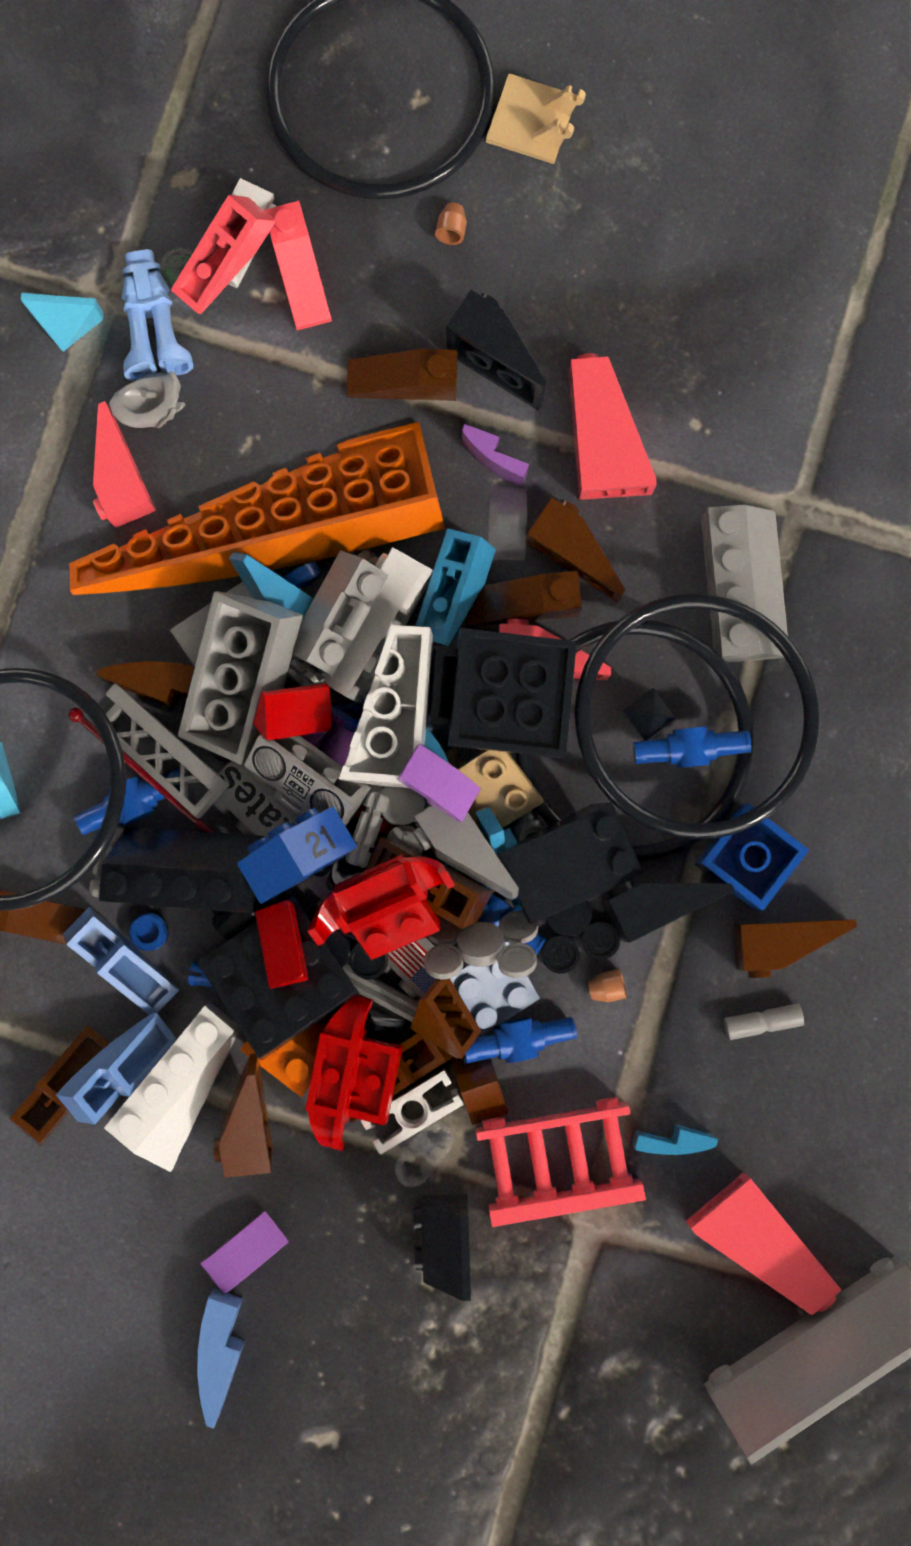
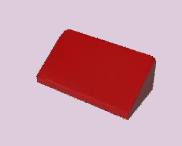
M325 683L261 692L253 725L266 740L330 731L332 725L330 686Z
M286 900L256 911L255 915L269 988L273 989L309 980L294 904L290 900Z

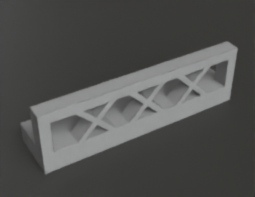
M114 683L105 693L115 703L106 715L112 725L124 712L131 718V731L117 733L122 750L191 814L200 819L228 788L229 784L135 698ZM152 737L155 739V754L140 755L139 738ZM131 739V746L125 740ZM174 759L179 761L180 777L165 778L163 776L164 761ZM149 762H155V768ZM202 782L210 790L194 805L188 799V784ZM180 784V791L174 785Z

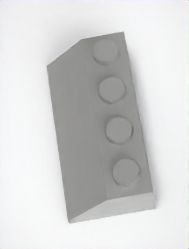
M750 505L708 507L701 518L708 595L732 599L753 608L773 621L788 636L775 511ZM710 610L713 649L726 663L784 658L778 648L763 633L750 624L731 615Z
M219 591L214 592L177 737L240 765L245 764L258 736L261 734L253 725L261 692L283 689L303 615L269 601Z

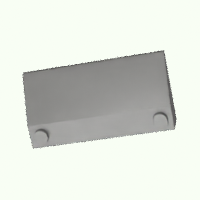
M896 1256L891 1259L886 1257L875 1262L870 1267L871 1272L837 1294L836 1301L823 1312L817 1311L813 1315L807 1314L731 1366H720L709 1375V1380L704 1383V1386L751 1465L911 1358V1270Z

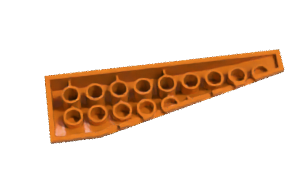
M415 422L346 440L337 444L338 453L323 458L319 452L306 458V465L290 472L285 467L272 473L273 476L261 485L251 482L199 505L200 512L184 519L181 514L167 520L168 526L148 534L146 529L133 535L128 544L121 547L111 544L69 563L70 591L72 595L110 593L220 580L239 576L229 559L233 552L247 554L268 569L275 570L338 556L340 550L351 553L445 529L420 423Z

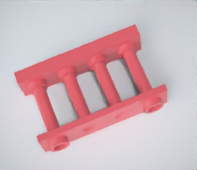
M618 1097L597 1100L595 1101L596 1107L512 1122H505V1117L483 1120V1127L476 1128L477 1141L489 1139L499 1197L495 1198L496 1203L489 1204L492 1227L646 1200L642 1182L639 1178L633 1179L632 1174H628L618 1116L630 1114V1108L627 1103H619ZM602 1119L612 1177L609 1178L610 1183L594 1185V1181H590L580 1123ZM565 1126L575 1183L571 1185L572 1190L557 1192L556 1188L551 1185L542 1130ZM527 1132L537 1190L533 1191L534 1196L519 1199L518 1194H514L504 1136Z

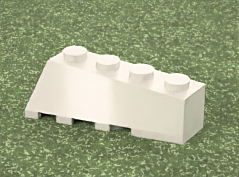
M392 548L389 555L383 553L375 567L389 576L334 676L318 669L326 678L327 684L331 688L361 704L366 697L365 693L372 686L375 670L390 626H406L427 589L433 570L395 548Z
M390 626L375 670V677L369 694H367L357 730L354 732L345 766L343 765L339 780L409 788L396 779L418 744L425 747L433 634L430 627Z
M211 1003L204 1006L104 1129L134 1154L171 1172L240 1030L237 1024L214 1004Z

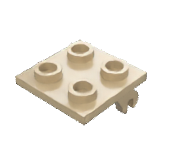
M509 73L486 137V143L555 164L564 139L572 137L574 126L569 123L575 106L583 104L586 96L585 92L579 89L578 94H574L570 85L560 90Z
M453 747L446 752L450 764L481 788L468 810L477 827L475 812L487 807L491 809L501 827L504 828L544 802L542 796L509 753L481 750L480 755L465 763L463 757L458 758L456 748Z

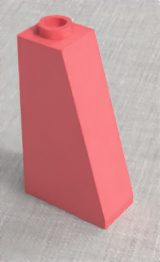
M587 353L579 355L577 359H571L568 373L579 500L652 495L657 485L656 476L609 357H599L597 354Z
M744 1172L685 1221L698 1237L810 1315L830 1308L836 1301V1295L841 1291L840 1287L766 1196Z

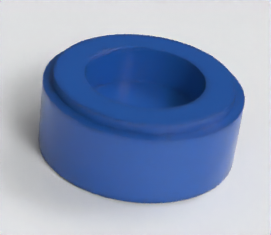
M312 561L292 571L283 579L301 589L321 577L322 571L317 562Z
M144 913L137 916L129 928V937L132 944L143 951H153L161 948L169 936V927L166 920L155 913Z

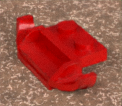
M403 854L335 884L334 889L323 899L310 923L308 933L317 946L324 944L329 935L341 928L344 934L352 931L369 958L373 960L440 931V920L426 900L428 889L443 884L449 889L455 886V882L445 866L437 860L420 856L405 858Z
M358 995L349 999L332 1016L323 1032L320 1033L305 1110H308L310 1127L318 1143L342 1151L344 1148L343 1131L345 1123L349 1121L350 1117L380 1125H385L388 1122L403 1048L400 1045L366 1037L367 1029H364L368 1012L372 1007L373 999Z

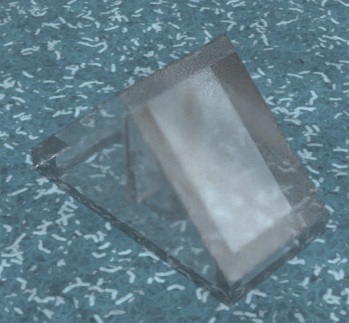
M489 485L488 543L496 549L493 559L525 560L527 527L526 486Z

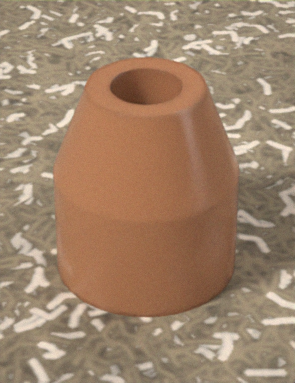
M454 202L448 203L440 213L435 231V236L440 242L448 245H458L463 242L467 221L462 205Z
M621 969L602 972L588 981L592 1000L613 1002L627 999Z

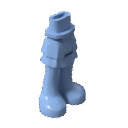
M145 249L126 253V267L122 270L124 282L121 299L125 301L123 311L127 313L129 321L131 348L124 360L123 371L125 378L135 381L148 374L157 373L147 330L146 319L153 318L157 358L161 371L165 374L173 371L176 376L190 372L193 369L192 356L188 350L176 341L171 322L170 307L172 301L168 296L170 289L161 274L160 264L155 262L154 252Z

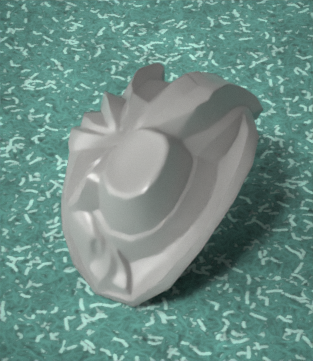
M173 371L169 372V374L161 372L151 373L125 385L114 393L109 402L112 415L121 423L135 428H160L167 421L173 420L175 413L182 410L185 406L184 402L177 401L181 385L176 374Z

